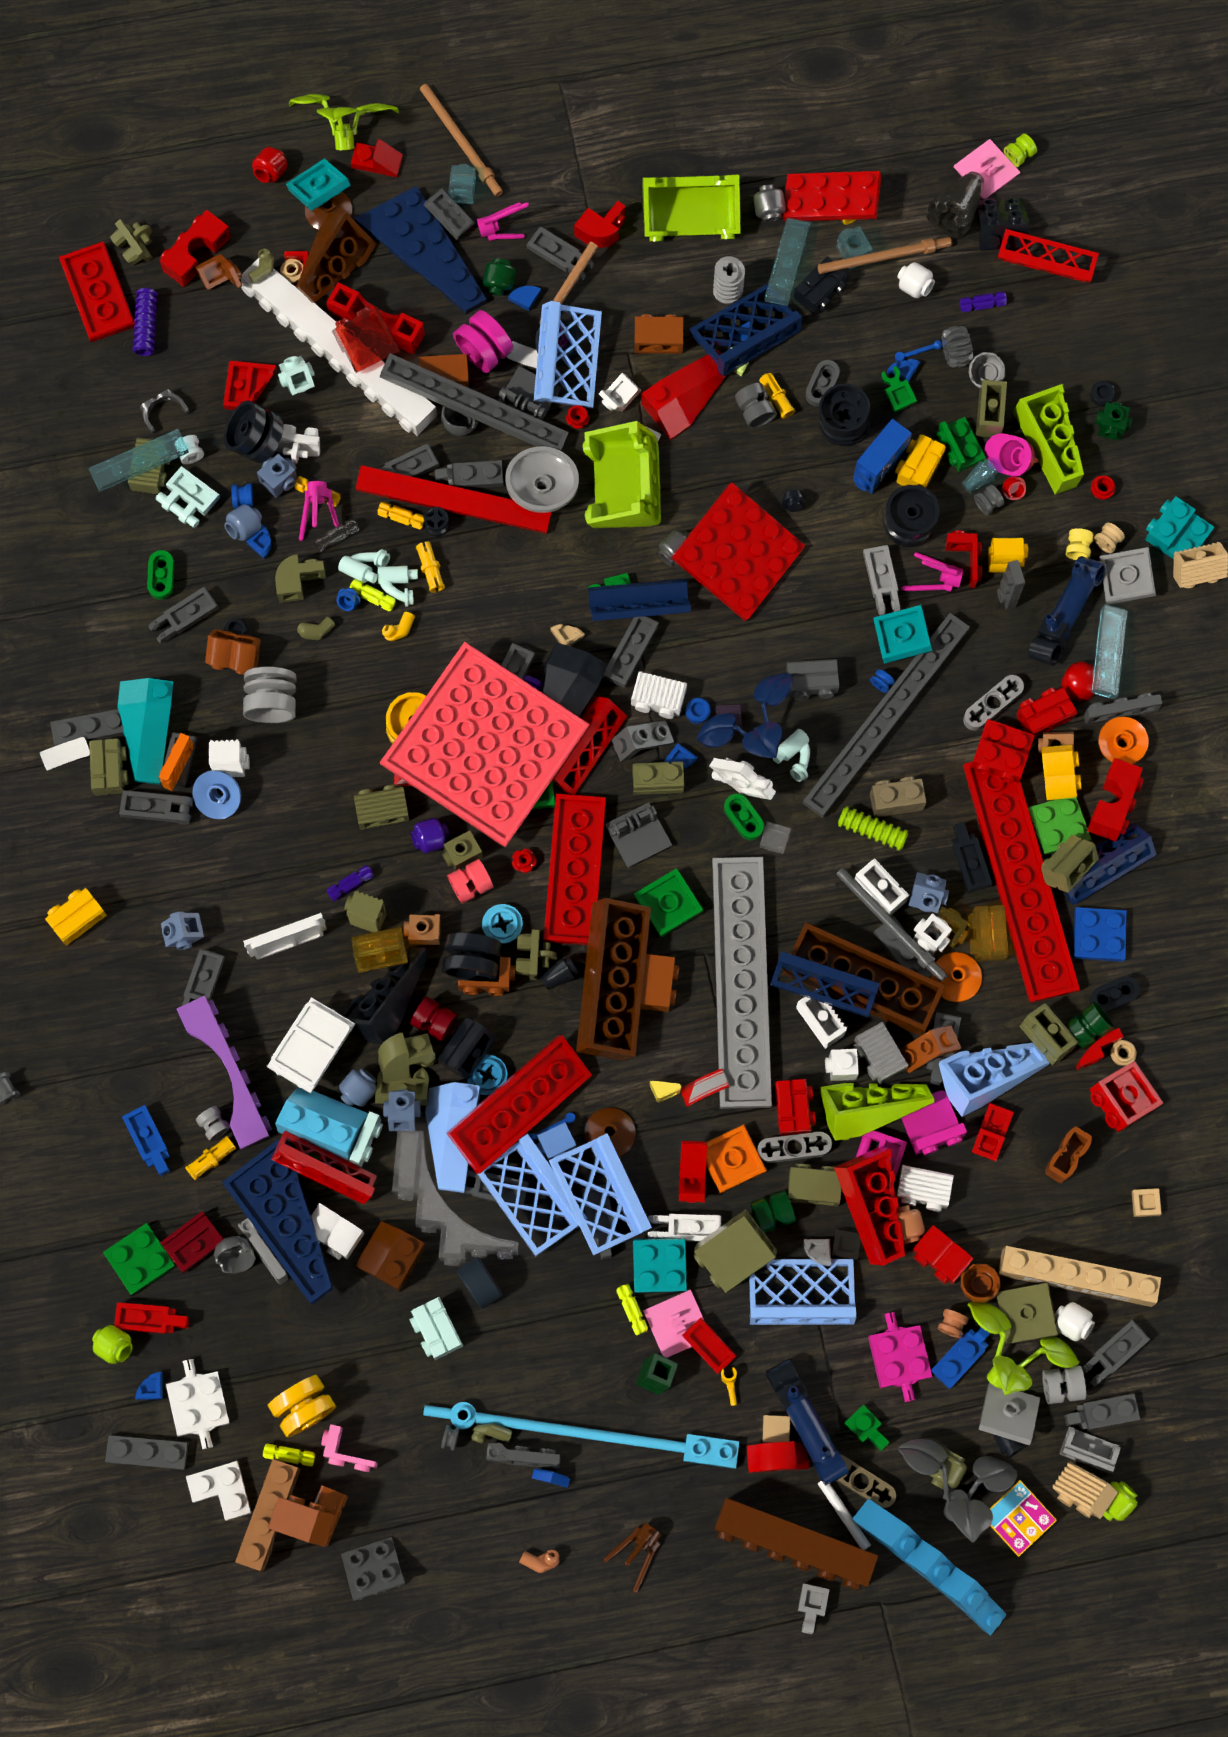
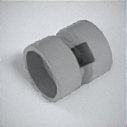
M1081 1366L1065 1368L1063 1372L1059 1369L1043 1370V1388L1048 1404L1062 1403L1065 1398H1068L1069 1401L1086 1399V1385Z

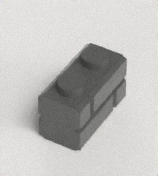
M837 659L787 662L786 673L791 674L793 677L788 697H794L795 700H805L810 695H819V698L825 699L838 694Z

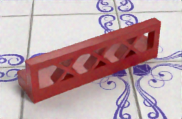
M1005 229L997 259L1090 284L1099 253ZM1009 236L1019 238L1023 245L1017 251L1005 249ZM1024 240H1028V241H1032V242H1030L1029 244L1026 245L1025 242H1024ZM1039 243L1043 245L1047 253L1040 257H1034L1028 247ZM1047 246H1051V247H1055V248L1049 251V249L1047 248ZM1025 249L1028 255L1019 252ZM1062 249L1066 251L1070 259L1062 264L1057 263L1051 253ZM1070 252H1074V253H1078V254H1077L1076 256L1072 257V255H1071ZM1081 255L1092 257L1089 271L1080 269L1075 259ZM1046 256H1049V258L1051 259V261L1046 260V259H1043V258L1046 257ZM1072 262L1074 267L1068 266L1066 264Z
M594 696L580 717L590 724L588 729L552 779L553 783L559 785L569 795H575L627 717L609 698ZM612 711L617 715V718L612 725H607V715ZM601 731L602 740L598 745H594L593 736L596 732ZM588 751V761L585 765L580 766V755L582 752ZM574 771L575 780L569 786L564 782V779L569 772Z
M287 1131L283 1132L271 1160L362 1204H365L371 1198L375 1189L373 1185L377 1175ZM286 1140L295 1144L297 1150L286 1145ZM314 1153L318 1155L320 1161L309 1156L308 1154ZM336 1164V1165L342 1167L343 1172H341V1171H339V1170H337V1169H335V1168H333V1167H331V1166ZM361 1176L369 1181L366 1184L354 1177Z

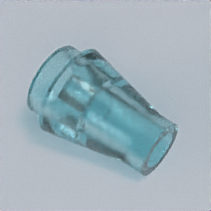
M985 459L983 462L979 461L961 483L969 493H972L974 490L995 480L998 471L988 459Z

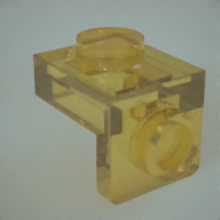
M942 907L937 917L945 920L952 929V932L956 933L949 945L954 949L957 943L962 945L969 931L965 929L969 922L962 919L961 914L956 910Z

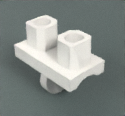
M283 425L282 438L276 452H283V455L291 456V461L294 464L298 463L299 457L320 456V439L317 428L308 427L305 429L304 435L296 434V427L293 425Z

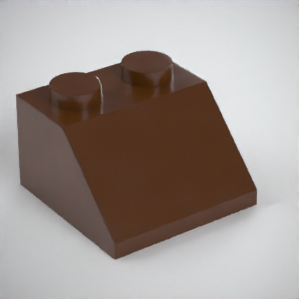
M381 1221L355 1267L400 1292L424 1252L426 1245L403 1230Z

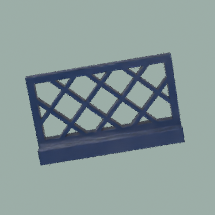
M766 284L690 328V334L718 365V371L724 377L801 331L802 316L797 310L792 312L775 291ZM764 294H767L772 299L771 304L757 301ZM742 307L753 308L752 315L739 314L738 310ZM756 308L770 310L769 317L755 316ZM772 312H783L786 317L782 319L772 318ZM723 318L733 319L732 327L719 325V321ZM736 321H750L749 329L735 327ZM753 322L767 324V328L762 331L753 330ZM704 329L713 330V338L702 337L699 332ZM717 331L731 333L730 340L716 339ZM734 333L748 335L747 340L743 342L733 341ZM714 345L727 346L728 351L718 355L714 350Z

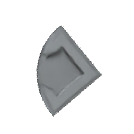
M804 1239L803 1245L807 1255L821 1265L831 1266L830 1239Z

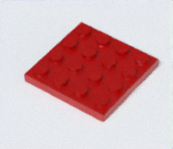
M731 482L674 552L671 559L740 618L746 621L800 554L805 545Z

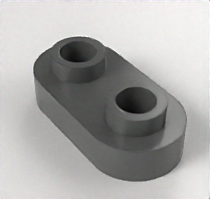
M824 360L817 365L805 394L807 402L812 406L819 407L821 397L816 398L813 394L819 393L822 396L829 388L836 385L840 369L835 362ZM829 373L831 377L826 378L823 374Z

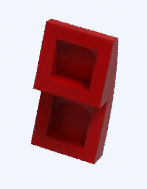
M1117 1028L1096 1041L1077 1063V1071L1100 1062L1104 1058L1102 1049L1115 1044L1123 1038L1120 1029Z
M989 1102L972 1153L996 1161L1014 1111Z

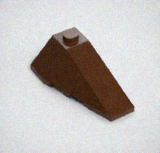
M346 212L329 214L317 232L296 287L312 303H315L333 289L334 285L341 279L348 277L350 272L356 267L363 265L375 248L376 243Z

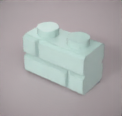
M440 1297L411 1311L414 1317L409 1320L415 1333L421 1331L425 1341L421 1342V1345L427 1357L432 1355L434 1360H437L463 1347Z

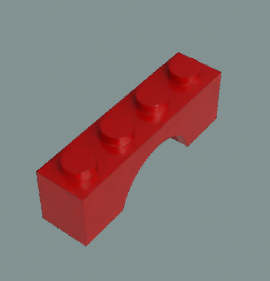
M339 282L327 300L329 315L413 355L425 336L423 322L404 313L393 315L381 311L367 302L358 291Z

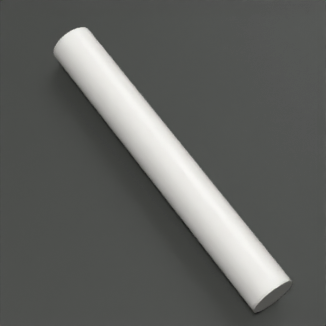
M820 1481L818 1483L819 1487L862 1550H866L871 1544L859 1526L852 1520L853 1517L831 1484L825 1486Z

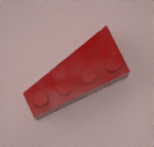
M876 1148L834 1167L869 1263L881 1266L905 1256L901 1222L898 1221L897 1207H899L898 1198L895 1197L893 1184L895 1175L894 1170L891 1169L890 1158H892L891 1148Z

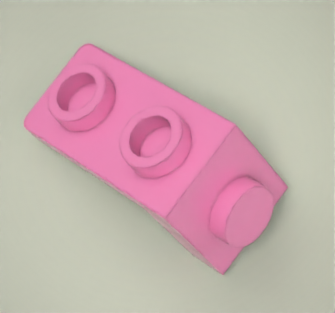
M330 1424L329 1430H324L321 1445L325 1446L323 1456L329 1458V1464L344 1467L345 1462L355 1464L354 1469L370 1472V1468L377 1469V1462L337 1454L343 1430L341 1426Z

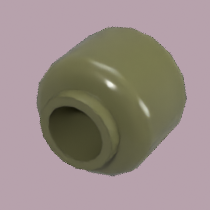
M946 1449L947 1459L943 1464L947 1468L948 1486L950 1488H957L967 1471V1466L963 1463L964 1458ZM939 1469L936 1474L930 1475L933 1478L931 1483L944 1490L942 1471Z

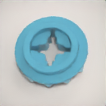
M495 905L487 910L483 917V932L488 937L497 939L501 943L509 944L518 938V935L521 933L523 927L522 917L518 910L510 905ZM499 915H501L504 922H510V924L506 925L507 930L505 934L501 928L495 927L499 924Z

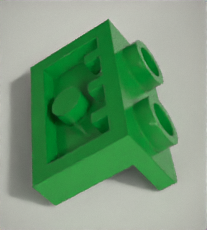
M965 417L946 424L945 421L940 423L937 432L938 441L945 445L948 451V460L951 466L956 467L958 473L985 462L986 457Z

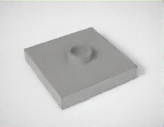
M1148 547L1099 556L1100 562L1106 565L1103 584L1107 605L1156 596Z
M989 1382L978 1430L1030 1445L1040 1398L1020 1391L1004 1395L1002 1389L993 1386Z

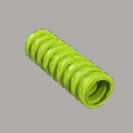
M849 806L844 807L838 821L839 827L843 825L846 827V830L853 829L854 833L858 831L861 836H864V834L868 835V839H871V837L875 838L876 842L880 840L883 845L886 843L890 844V848L895 846L898 851L903 848L908 836V830L902 831L899 826L894 828L893 824L887 825L884 820L880 822L878 821L879 818L872 819L871 815L865 816L862 811L858 813L857 809L850 810Z

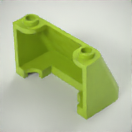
M739 175L642 178L644 235L649 237V241H664V236L721 234V239H735V234H741Z
M638 421L585 432L583 451L586 456H589L594 461L595 503L588 505L585 511L587 524L592 528L651 527L659 525L661 522L659 447L656 436Z

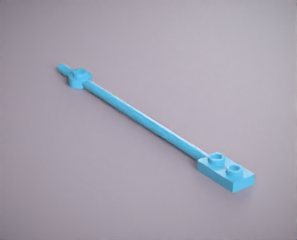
M467 1402L457 1403L452 1409L425 1405L424 1416L451 1419L452 1424L460 1429H468L474 1423H495L507 1428L684 1453L683 1461L733 1469H736L739 1441L687 1434L686 1442L596 1430L478 1413ZM464 1410L468 1412V1417L466 1420H460L458 1418V1414L460 1411Z

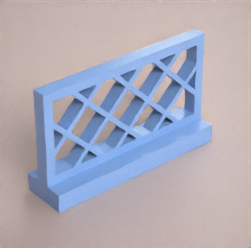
M555 301L542 305L534 401H548L593 408L601 311L561 305L560 302ZM561 311L568 312L574 320L567 327L560 320ZM585 315L594 317L593 327L589 331L580 321ZM575 324L578 325L584 334L577 341L568 331ZM562 334L572 344L565 351L558 345V338ZM585 338L592 345L591 351L587 355L578 345ZM575 347V350L582 359L573 365L566 353ZM560 358L570 368L562 375L556 369V362ZM582 362H585L589 368V375L584 379L576 369ZM570 372H573L580 382L572 389L564 380V377ZM558 382L567 391L563 397L553 396L554 386ZM580 386H583L587 392V402L580 401L574 393Z
M528 1134L519 1139L517 1143L512 1145L481 1174H477L535 1257L571 1231L580 1227L552 1167ZM516 1150L523 1159L521 1168L506 1165L508 1156ZM504 1159L503 1165L497 1164L498 1162ZM525 1163H526L527 1166L530 1168V1170H529V1169H524V1168H525ZM491 1167L502 1169L501 1181H490L484 1172ZM505 1170L520 1172L518 1186L503 1183ZM524 1173L535 1175L538 1180L536 1189L521 1186ZM540 1184H541L542 1187L545 1189V1191H544V1190H539V1189H540ZM494 1186L499 1187V1192H497ZM502 1187L517 1190L515 1204L504 1202L501 1197ZM520 1191L535 1193L533 1207L518 1204ZM539 1194L550 1196L553 1201L551 1210L536 1208ZM555 1205L557 1206L560 1212L554 1211ZM509 1207L514 1208V1213L511 1212ZM517 1209L532 1211L530 1225L519 1223L516 1219ZM535 1212L550 1214L548 1228L533 1226ZM582 1212L584 1219L587 1220L588 1218L586 1217L584 1212ZM553 1216L564 1217L570 1226L563 1231L551 1229ZM523 1228L529 1229V1234ZM532 1230L547 1232L546 1242L538 1248L531 1240ZM551 1233L557 1234V1235H555L553 1238L550 1239V1234H551Z
M608 1134L602 1135L593 1141L549 1160L593 1255L652 1228ZM592 1148L596 1156L594 1165L581 1160L584 1150ZM566 1159L575 1163L572 1174L569 1175L562 1172L558 1162ZM579 1165L592 1170L588 1182L575 1177ZM596 1172L605 1175L607 1179L605 1189L592 1184ZM573 1182L586 1186L582 1199L573 1196L571 1191ZM590 1188L603 1193L599 1206L586 1201ZM607 1195L616 1198L618 1203L616 1212L603 1208ZM584 1206L597 1210L594 1222L584 1219L582 1215ZM601 1212L614 1217L610 1229L598 1225ZM618 1219L627 1222L631 1230L630 1233L623 1235L614 1231ZM596 1229L608 1234L606 1243L600 1247H597L593 1238ZM612 1236L617 1237V1239L611 1241Z
M773 1259L763 1266L772 1273L764 1282L755 1276V1272L749 1276L750 1325L855 1324L856 1307L853 1259H831V1266L821 1265L812 1259ZM837 1266H848V1276L842 1282L831 1273ZM784 1267H792L798 1273L790 1282L779 1274ZM810 1267H818L824 1272L816 1282L805 1274ZM775 1276L785 1285L777 1295L766 1286ZM801 1276L811 1285L803 1295L792 1286ZM827 1276L837 1285L829 1295L818 1286ZM755 1282L759 1285V1287L756 1290ZM762 1289L773 1298L767 1305H756L755 1296ZM788 1289L799 1298L793 1305H786L780 1299ZM814 1289L825 1298L819 1305H812L806 1299ZM842 1289L849 1296V1304H838L832 1297Z

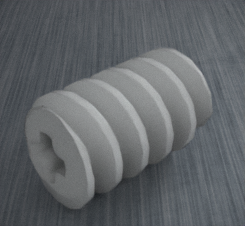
M726 256L721 258L715 265L713 294L721 303L732 304L742 296L745 267L739 259Z

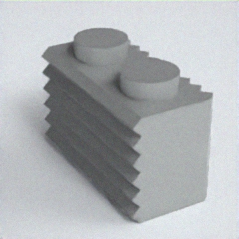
M883 1022L855 1037L854 1041L856 1044L853 1045V1048L857 1049V1055L860 1059L865 1058L869 1065L866 1067V1070L873 1081L877 1079L879 1084H882L907 1069V1062Z

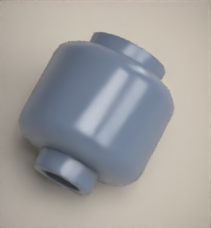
M246 504L237 507L226 516L225 529L233 539L240 541L249 539L261 529V513L258 509Z
M364 1068L351 1070L339 1085V1089L343 1094L341 1099L351 1107L354 1104L361 1107L365 1106L376 1093L377 1085L375 1083L377 1079Z

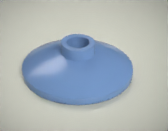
M211 770L200 775L195 781L193 799L197 808L204 815L213 819H225L234 814L241 802V791L232 776L223 771ZM217 789L223 792V796L218 795Z

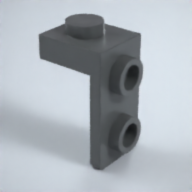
M659 721L628 726L612 739L620 762L631 759L640 750L671 745L674 740L667 722Z

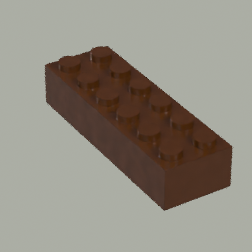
M603 898L592 903L576 1052L621 1061L635 1057L651 907L609 898Z
M806 922L791 952L792 955L880 983L870 1014L918 1036L924 1035L946 986ZM784 969V975L796 980L792 971ZM814 978L802 981L803 984L814 989L820 988L817 980ZM822 981L824 986L829 984ZM832 986L826 989L828 994L834 998L840 999L845 996L841 987ZM857 994L851 997L856 1007L866 1009L869 997Z
M725 1498L713 1530L718 1533V1539L732 1543L734 1539L743 1542L742 1548L755 1553L759 1549L767 1551L768 1558L779 1562L788 1559L793 1561L792 1567L805 1572L809 1571L810 1568L819 1571L817 1576L829 1581H834L835 1578L844 1581L843 1586L855 1591L868 1587L878 1558L876 1554Z

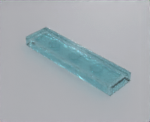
M787 218L765 294V302L788 306L809 233L810 222Z
M176 429L88 469L100 492L189 453L179 429Z
M1106 604L1101 608L1092 693L1115 699L1119 692L1127 611Z

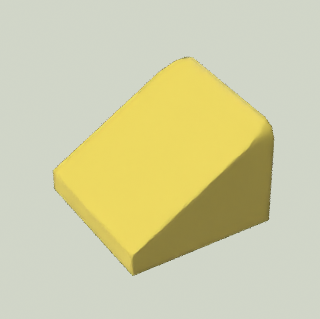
M650 1081V1088L656 1101L659 1103L681 1092L680 1084Z

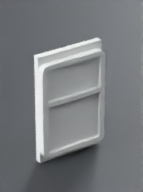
M319 913L243 942L250 957L255 956L256 959H262L322 937L324 935L322 931L327 930L322 914Z
M311 997L271 1057L267 1068L311 1094L355 1023Z

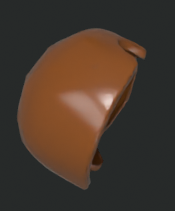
M972 1264L961 1274V1289L965 1297L973 1302H988L1000 1290V1277L996 1270L987 1264Z

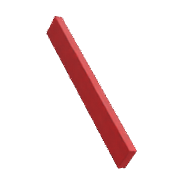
M362 465L355 488L356 491L430 508L440 507L448 512L547 534L551 512L539 513L524 509L512 499Z

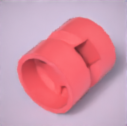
M479 859L467 864L464 871L458 869L447 875L461 904L475 898L476 892L483 894L494 888L486 869Z

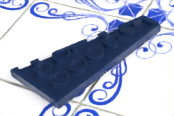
M417 186L354 218V221L360 227L367 230L376 241L379 240L393 255L415 273L423 276L426 282L440 290L449 301L465 314L487 304L486 297L439 221L424 206L426 200Z
M279 1138L222 1183L308 1301L314 1305L333 1290V1285L298 1172L271 1160L279 1143Z

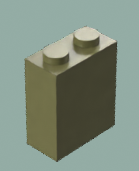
M745 1209L697 1243L694 1249V1257L702 1268L706 1267L711 1273L710 1279L717 1288L721 1287L726 1293L776 1258L777 1249Z

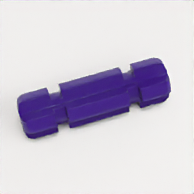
M1001 291L995 292V295L989 293L973 296V299H970V297L961 298L959 305L962 312H969L973 308L974 310L993 308V305H996V307L1005 306L1007 297L1006 293Z
M364 865L358 869L359 872H353L340 880L338 885L334 884L327 888L329 897L336 901L342 897L341 894L345 893L346 895L362 885V881L365 880L367 882L373 878L374 874L370 867Z

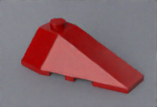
M718 349L715 350L718 355L722 354ZM707 354L661 379L642 393L641 405L667 437L673 440L693 424L696 416L706 406L709 398L719 388L727 375L723 377L719 373L718 365Z

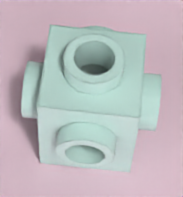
M301 356L289 357L284 360V363L279 364L282 372L278 374L283 388L287 387L292 395L315 387L311 378L315 376L310 362L305 363Z

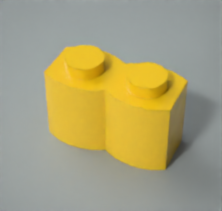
M992 538L991 547L988 550V572L1003 573L1007 568L1008 562L1015 560L1019 561L1020 567H1024L1025 558L1028 557V544H1024L1023 538Z
M1072 745L1042 747L1047 800L1077 798V790H1082L1080 775H1075V767L1079 766L1078 751L1073 752Z

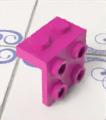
M941 1090L933 1093L934 1103L901 1118L915 1155L923 1153L924 1156L938 1151L939 1146L947 1144L950 1147L963 1141L962 1138L967 1133L964 1123H958L945 1091Z

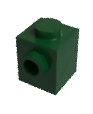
M652 1354L643 1361L635 1385L658 1395L670 1388L678 1363L662 1355Z

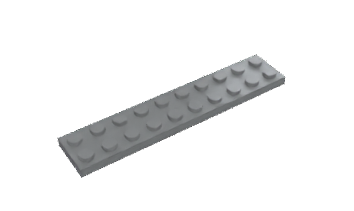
M763 857L713 858L719 1069H723L729 1084L728 1088L719 1091L720 1109L771 1108Z

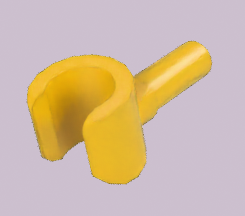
M732 1367L734 1375L732 1378L724 1376V1369L721 1371V1379L727 1385L731 1406L737 1405L734 1385L737 1371L734 1367Z

